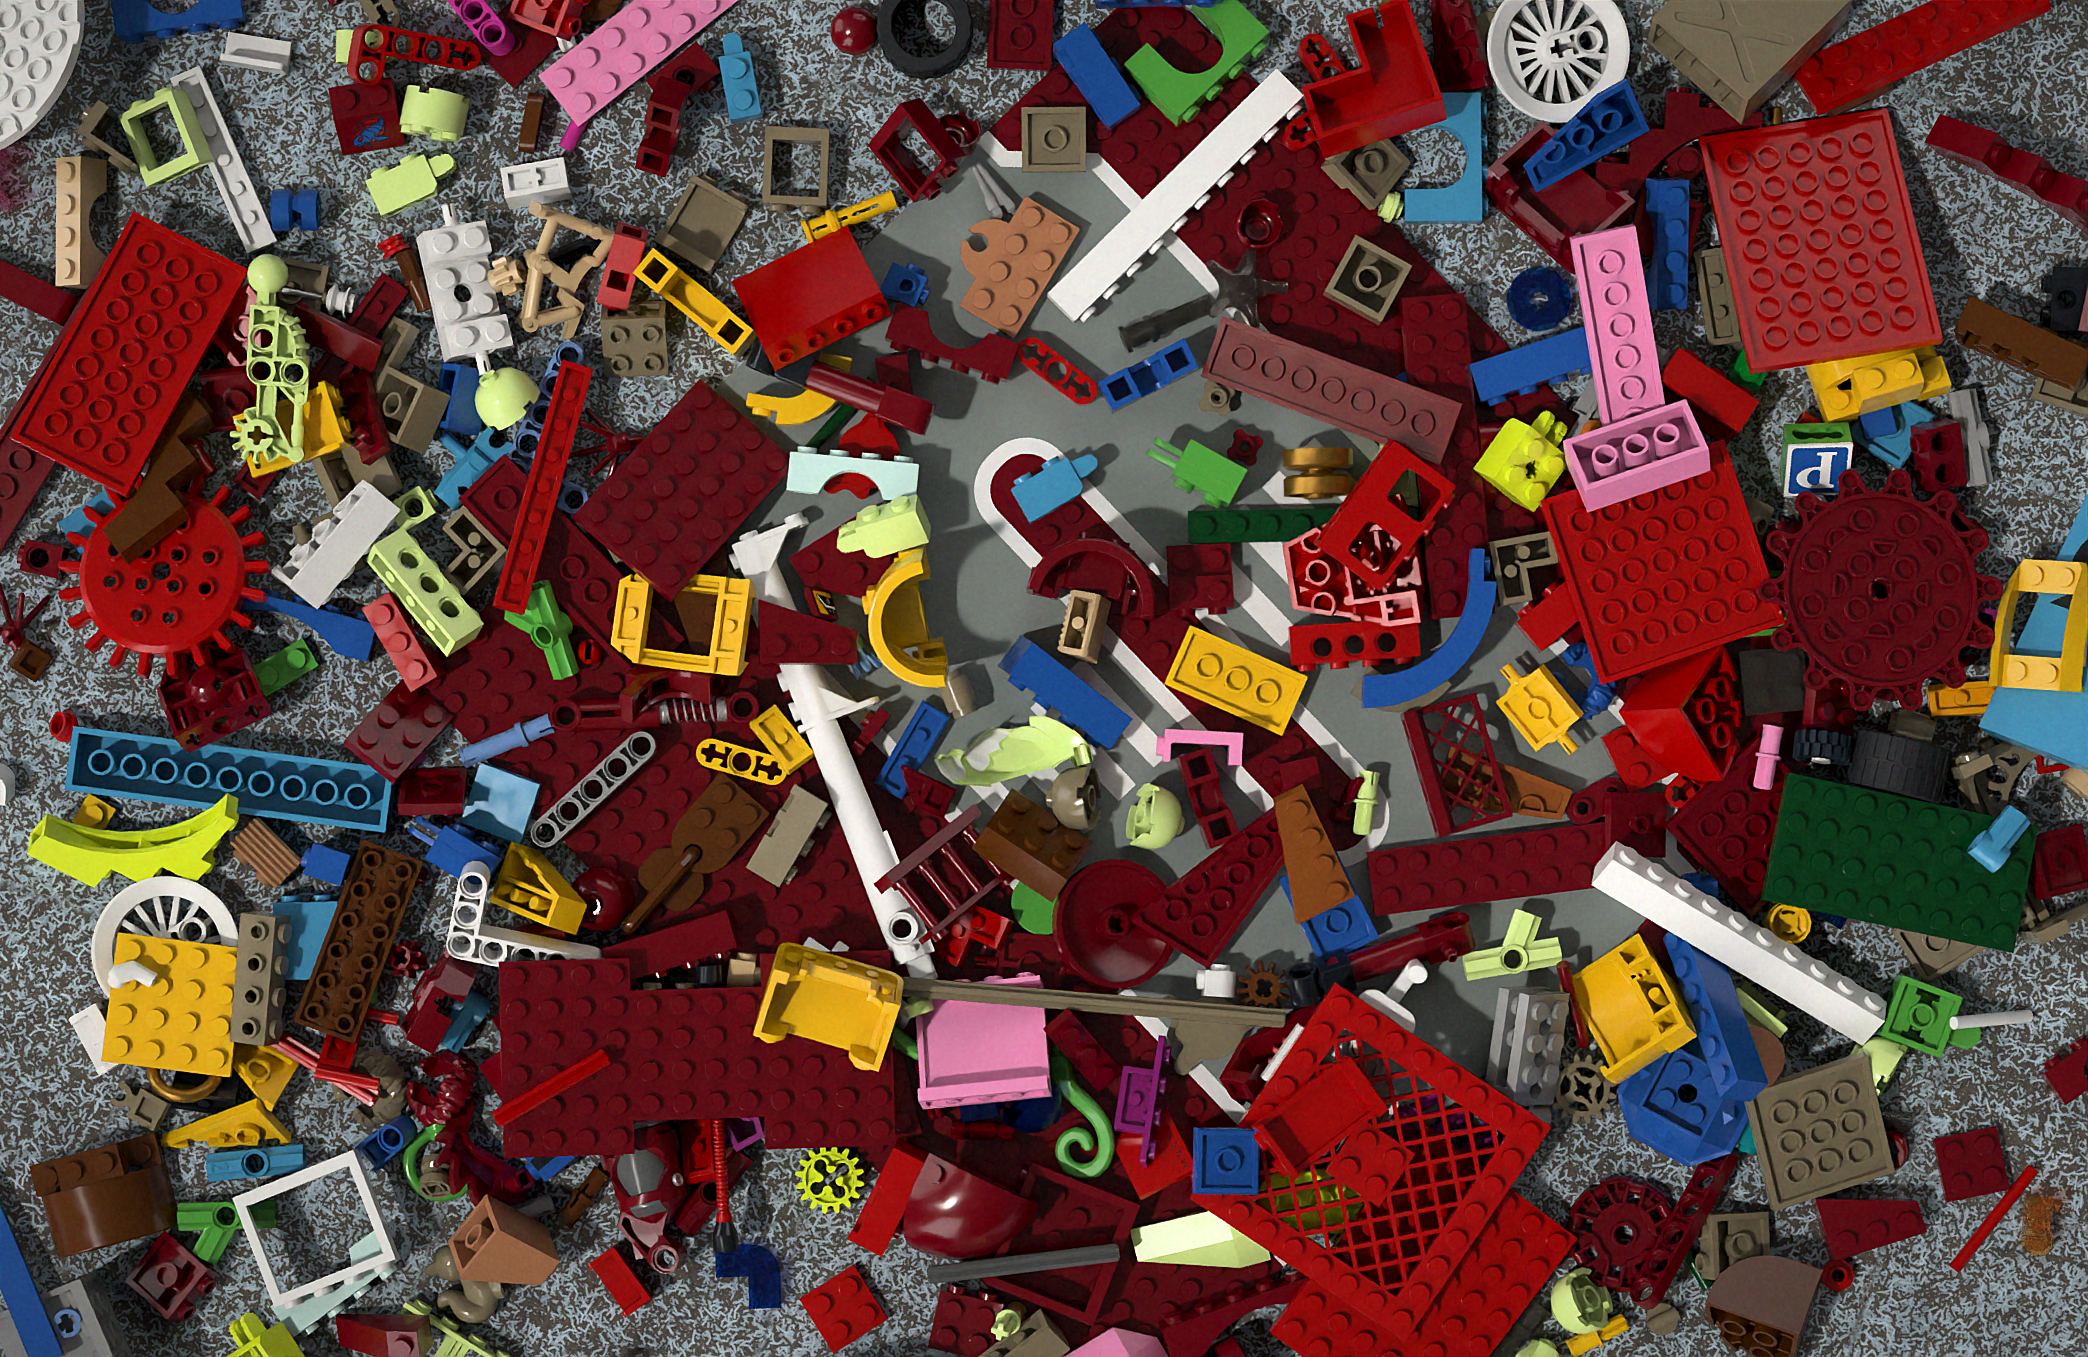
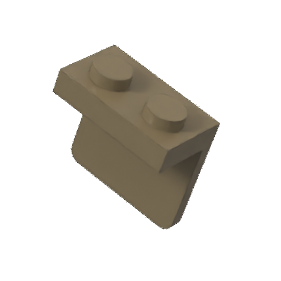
M99 99L95 105L90 103L82 113L81 119L83 122L77 129V132L84 137L81 143L101 157L105 152L108 153L110 157L107 161L127 175L132 170L139 174L140 169L138 165L101 141L118 114Z
M355 442L352 444V447L319 456L311 461L332 509L362 480L372 485L386 498L399 492L402 489V482L389 453L387 452L372 465L368 466L361 462L359 451L354 448Z

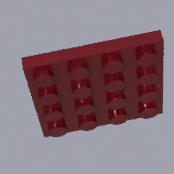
M1758 736L1752 738L1734 756L1733 762L1723 781H1708L1663 824L1750 918L1768 902L1760 899L1786 773H1792L1781 760H1777L1771 790L1754 787L1753 782L1758 756H1755V753H1759L1761 739Z

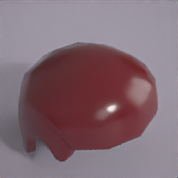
M858 5L842 8L831 21L830 34L833 44L845 54L855 56L866 53L875 45L878 37L875 16L866 7Z
M964 112L954 115L946 114L938 118L939 122L964 151L966 156L972 154L982 134L979 120H970Z
M1266 198L1252 199L1242 206L1235 218V231L1240 241L1248 248L1254 250L1267 249L1278 241L1284 225V221L1278 211L1279 206Z

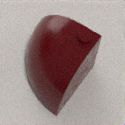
M929 1153L906 1205L903 1222L904 1238L912 1249L940 1259L977 1258L998 1250V1247L1011 1237H1016L1029 1223L1040 1204L961 1163Z

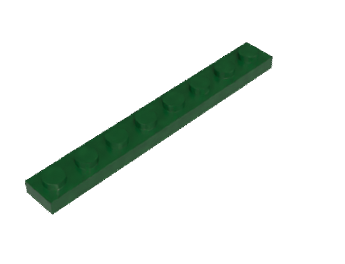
M1408 507L1409 516L1418 521L1420 519L1419 507ZM1337 509L1188 511V544L1289 542L1329 522Z

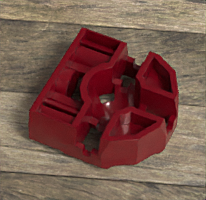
M212 641L203 647L204 653L209 659L210 669L205 671L200 667L194 669L190 661L194 660L193 654L189 653L179 656L181 668L179 679H172L168 675L167 670H164L157 693L175 739L188 753L271 715L268 701L253 663L243 648L235 646L236 651L230 654L222 650L217 641ZM218 680L223 682V686L219 691L214 688ZM252 705L255 706L258 714L255 715ZM226 716H229V718L223 722H215L218 719H222ZM193 733L197 735L199 742L196 743Z
M447 946L441 948L444 954L435 967L427 969L421 976L412 992L413 1004L400 1025L405 1040L431 1054H434L453 1021L451 1016L448 1015V1010L438 1004L435 999L438 997L443 1000L446 994L463 1003L478 972V967L474 962L451 956Z

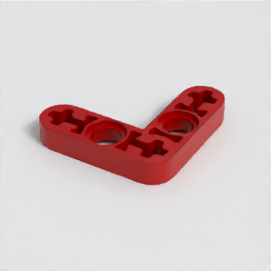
M1311 33L1300 41L1297 47L1298 57L1315 82L1324 80L1322 72L1325 68H1333L1338 74L1348 72L1323 36ZM1308 42L1312 46L1317 44L1320 47L1316 53L1321 61L1325 56L1329 59L1323 62L1319 68L1315 66L1319 61L1318 57L1314 53L1308 54L1306 52L1309 46ZM1308 111L1291 121L1283 130L1282 141L1289 150L1301 151L1317 141L1316 135L1313 134L1315 130L1313 129ZM1309 125L1311 130L1301 138L1302 143L1298 139L1294 141L1291 139L1292 129L1299 132Z

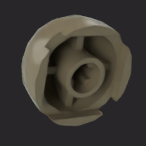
M1092 766L1073 767L1060 772L1053 782L1052 789L1047 790V807L1052 808L1055 818L1070 829L1095 830L1098 825L1101 809H1095L1096 798H1101V786L1098 773L1095 768H1091Z

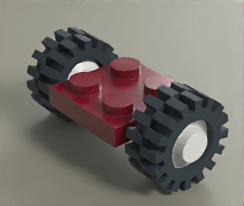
M1804 651L1803 661L1810 663L1809 656ZM1832 679L1820 690H1811L1806 686L1802 724L1818 729V731L1811 729V731L1797 730L1795 732L1792 758L1796 761L1812 763L1813 765L1822 764L1823 766L1850 765L1855 710L1850 705V689L1844 680Z

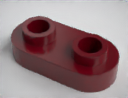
M1607 777L1571 795L1565 809L1567 817L1576 824H1588L1605 815L1606 789L1613 787L1616 792H1627L1625 785L1617 778ZM1580 802H1584L1588 806V811L1584 815L1577 812V805Z

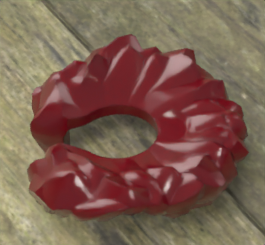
M446 1050L426 1056L423 1060L419 1061L420 1069L425 1074L431 1077L446 1075L440 1084V1089L437 1091L438 1096L436 1097L431 1096L429 1090L417 1081L407 1082L406 1094L409 1108L414 1111L418 1120L426 1127H430L432 1124L446 1125L447 1121L453 1117V1114L460 1113V1107L465 1105V1101L471 1098L470 1091L476 1082L474 1074L476 1073L475 1068L477 1065L468 1059L467 1054L460 1051L456 1054L451 1050Z

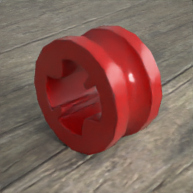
M402 233L391 236L377 245L379 250L384 251V261L395 258L397 253L410 248L408 244L403 243L404 235Z

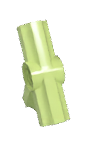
M1515 909L1501 947L1472 951L1462 956L1466 981L1556 966L1558 962L1562 961L1558 937L1534 941L1542 918ZM1509 950H1516L1520 955V963L1514 968H1509L1504 963V955Z

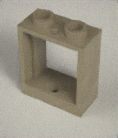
M765 126L762 204L769 207V212L788 213V207L801 208V213L820 214V209H827L830 129ZM774 143L821 145L819 197L771 195Z

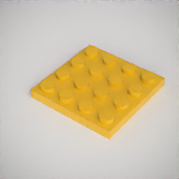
M118 932L114 966L128 961H136L158 973V976L151 988L135 979L122 985V988L116 989L111 987L101 1061L232 1077L236 1042L229 1040L238 947Z

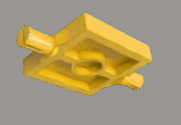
M1510 662L1502 667L1499 671L1506 677L1511 686L1507 693L1496 701V704L1532 748L1537 752L1544 745L1556 740L1568 755L1579 748L1567 731L1584 713L1547 667L1542 664L1531 674H1526L1522 677Z

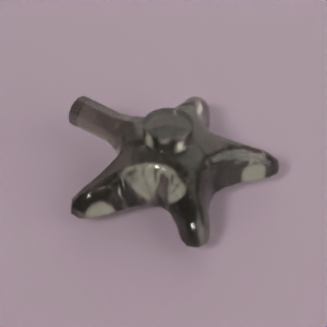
M1251 248L1244 252L1239 264L1233 270H1228L1210 259L1207 261L1206 267L1219 285V294L1210 306L1208 314L1210 317L1215 318L1226 308L1234 307L1240 312L1247 325L1259 329L1260 320L1257 311L1259 298L1266 294H1287L1288 282L1260 279L1255 268L1257 251Z

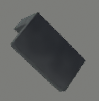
M233 1068L232 1077H223L217 1089L207 1097L186 1103L172 1101V1108L217 1114L238 1106V1090L241 1077ZM176 1071L172 1087L180 1090L193 1089L202 1085L210 1075Z

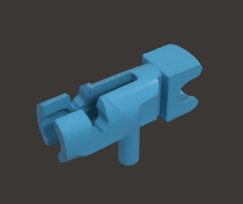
M487 427L468 450L447 431L438 439L444 447L456 456L455 461L457 463L451 470L447 469L445 471L443 479L434 493L454 511L463 504L458 499L461 496L459 487H466L468 489L501 456L507 455L512 446L511 442H506L500 448H493L490 445V439L495 433L494 428L491 430Z

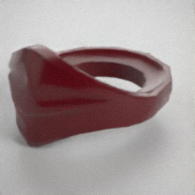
M1886 1129L1887 1140L1893 1142L1899 1149L1897 1159L1893 1163L1894 1170L1897 1171L1902 1168L1908 1159L1910 1151L1909 1140L1901 1131Z

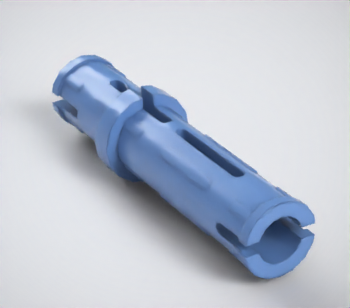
M549 713L523 724L521 722L515 723V727L460 748L459 754L462 762H465L464 766L468 768L478 762L521 745L523 748L530 745L529 742L555 733L556 729L550 723Z

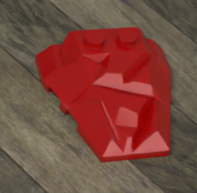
M1402 494L1387 496L1389 502L1409 516L1408 506ZM1367 522L1349 546V552L1379 574L1401 543L1374 522ZM1327 523L1282 545L1293 609L1328 616L1348 617L1356 621L1375 622L1388 627L1423 622L1424 603L1422 595L1425 593L1426 586L1418 540L1414 544L1417 548L1412 557L1407 562L1402 561L1396 568L1395 572L1398 574L1393 583L1387 589L1383 587L1380 591L1372 588L1371 585L1313 544Z

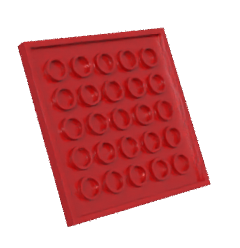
M1724 439L1707 444L1711 471L1597 510L1587 512L1577 488L1539 501L1600 685L1785 623L1780 605L1765 603L1760 600L1757 594L1758 585L1763 580L1771 578Z

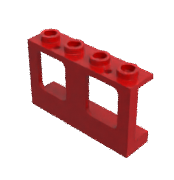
M1388 439L1313 544L1355 573L1375 590L1380 591L1383 587L1387 589L1397 577L1398 573L1395 570L1402 561L1407 562L1416 551L1415 542L1421 534L1426 536L1435 525L1436 521L1433 518L1439 509L1445 510L1455 497V494L1452 492L1456 486L1395 440ZM1406 469L1413 470L1439 490L1418 521H1415L1397 508L1387 498L1388 492ZM1367 522H1374L1401 543L1379 574L1349 552V546Z

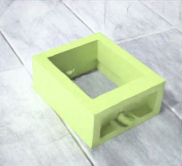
M172 87L160 89L154 93L155 98L147 102L145 99L133 102L127 106L128 111L118 115L146 187L163 186L214 162L186 90H173ZM169 105L188 153L158 167L139 118Z

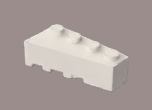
M362 480L333 508L335 516L331 520L325 519L320 521L312 529V539L303 546L298 543L289 552L292 558L283 567L277 564L271 573L297 595L318 609L332 598L337 585L353 573L357 561L362 555H366L371 551L373 545L376 544L375 540L383 530L389 529L394 524L400 509L376 488Z

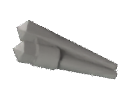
M976 162V164L971 165L974 176L984 195L985 204L989 212L992 213L993 218L1001 220L1003 214L1000 209L1001 207H1004L1006 212L1014 213L1015 204L982 164Z

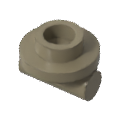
M1659 1303L1655 1308L1648 1310L1646 1314L1648 1328L1651 1333L1657 1335L1672 1333L1678 1325V1320L1681 1319L1676 1308L1667 1303Z

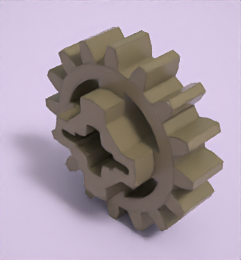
M1573 1054L1572 1063H1569L1564 1058L1561 1059L1563 1068L1559 1070L1555 1091L1556 1101L1551 1105V1108L1557 1109L1561 1107L1560 1117L1563 1119L1568 1114H1571L1572 1123L1576 1124L1579 1117H1583L1584 1122L1590 1124L1591 1115L1600 1120L1602 1119L1600 1112L1602 1108L1611 1110L1607 1100L1608 1098L1616 1099L1617 1095L1610 1092V1088L1617 1084H1613L1603 1076L1600 1067L1603 1065L1602 1060L1599 1059L1592 1064L1591 1055L1586 1054L1584 1061H1580L1578 1054ZM1576 1068H1589L1595 1073L1588 1077L1582 1076ZM1566 1075L1568 1079L1567 1090L1561 1094V1082ZM1574 1077L1583 1084H1589V1087L1586 1088V1096L1589 1101L1580 1094H1574V1091L1577 1090V1082ZM1602 1085V1095L1597 1103L1595 1099L1596 1089ZM1577 1101L1583 1103L1587 1110H1574L1567 1105Z

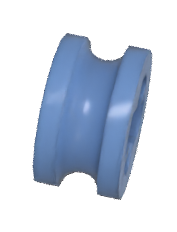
M74 1308L60 1310L53 1319L54 1331L64 1338H70L82 1331L80 1321L83 1320L80 1311ZM64 1314H69L68 1318L75 1317L74 1331L69 1332V1328L63 1329L61 1327V1323L65 1320Z

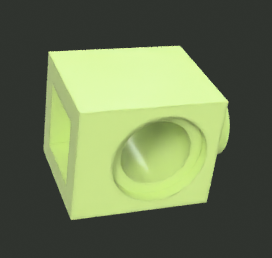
M421 486L415 487L392 502L400 509L396 515V523L399 528L403 527L408 534L439 515L435 509L440 505L430 489L424 491ZM413 500H420L423 503V512L418 517H410L407 511L409 503Z

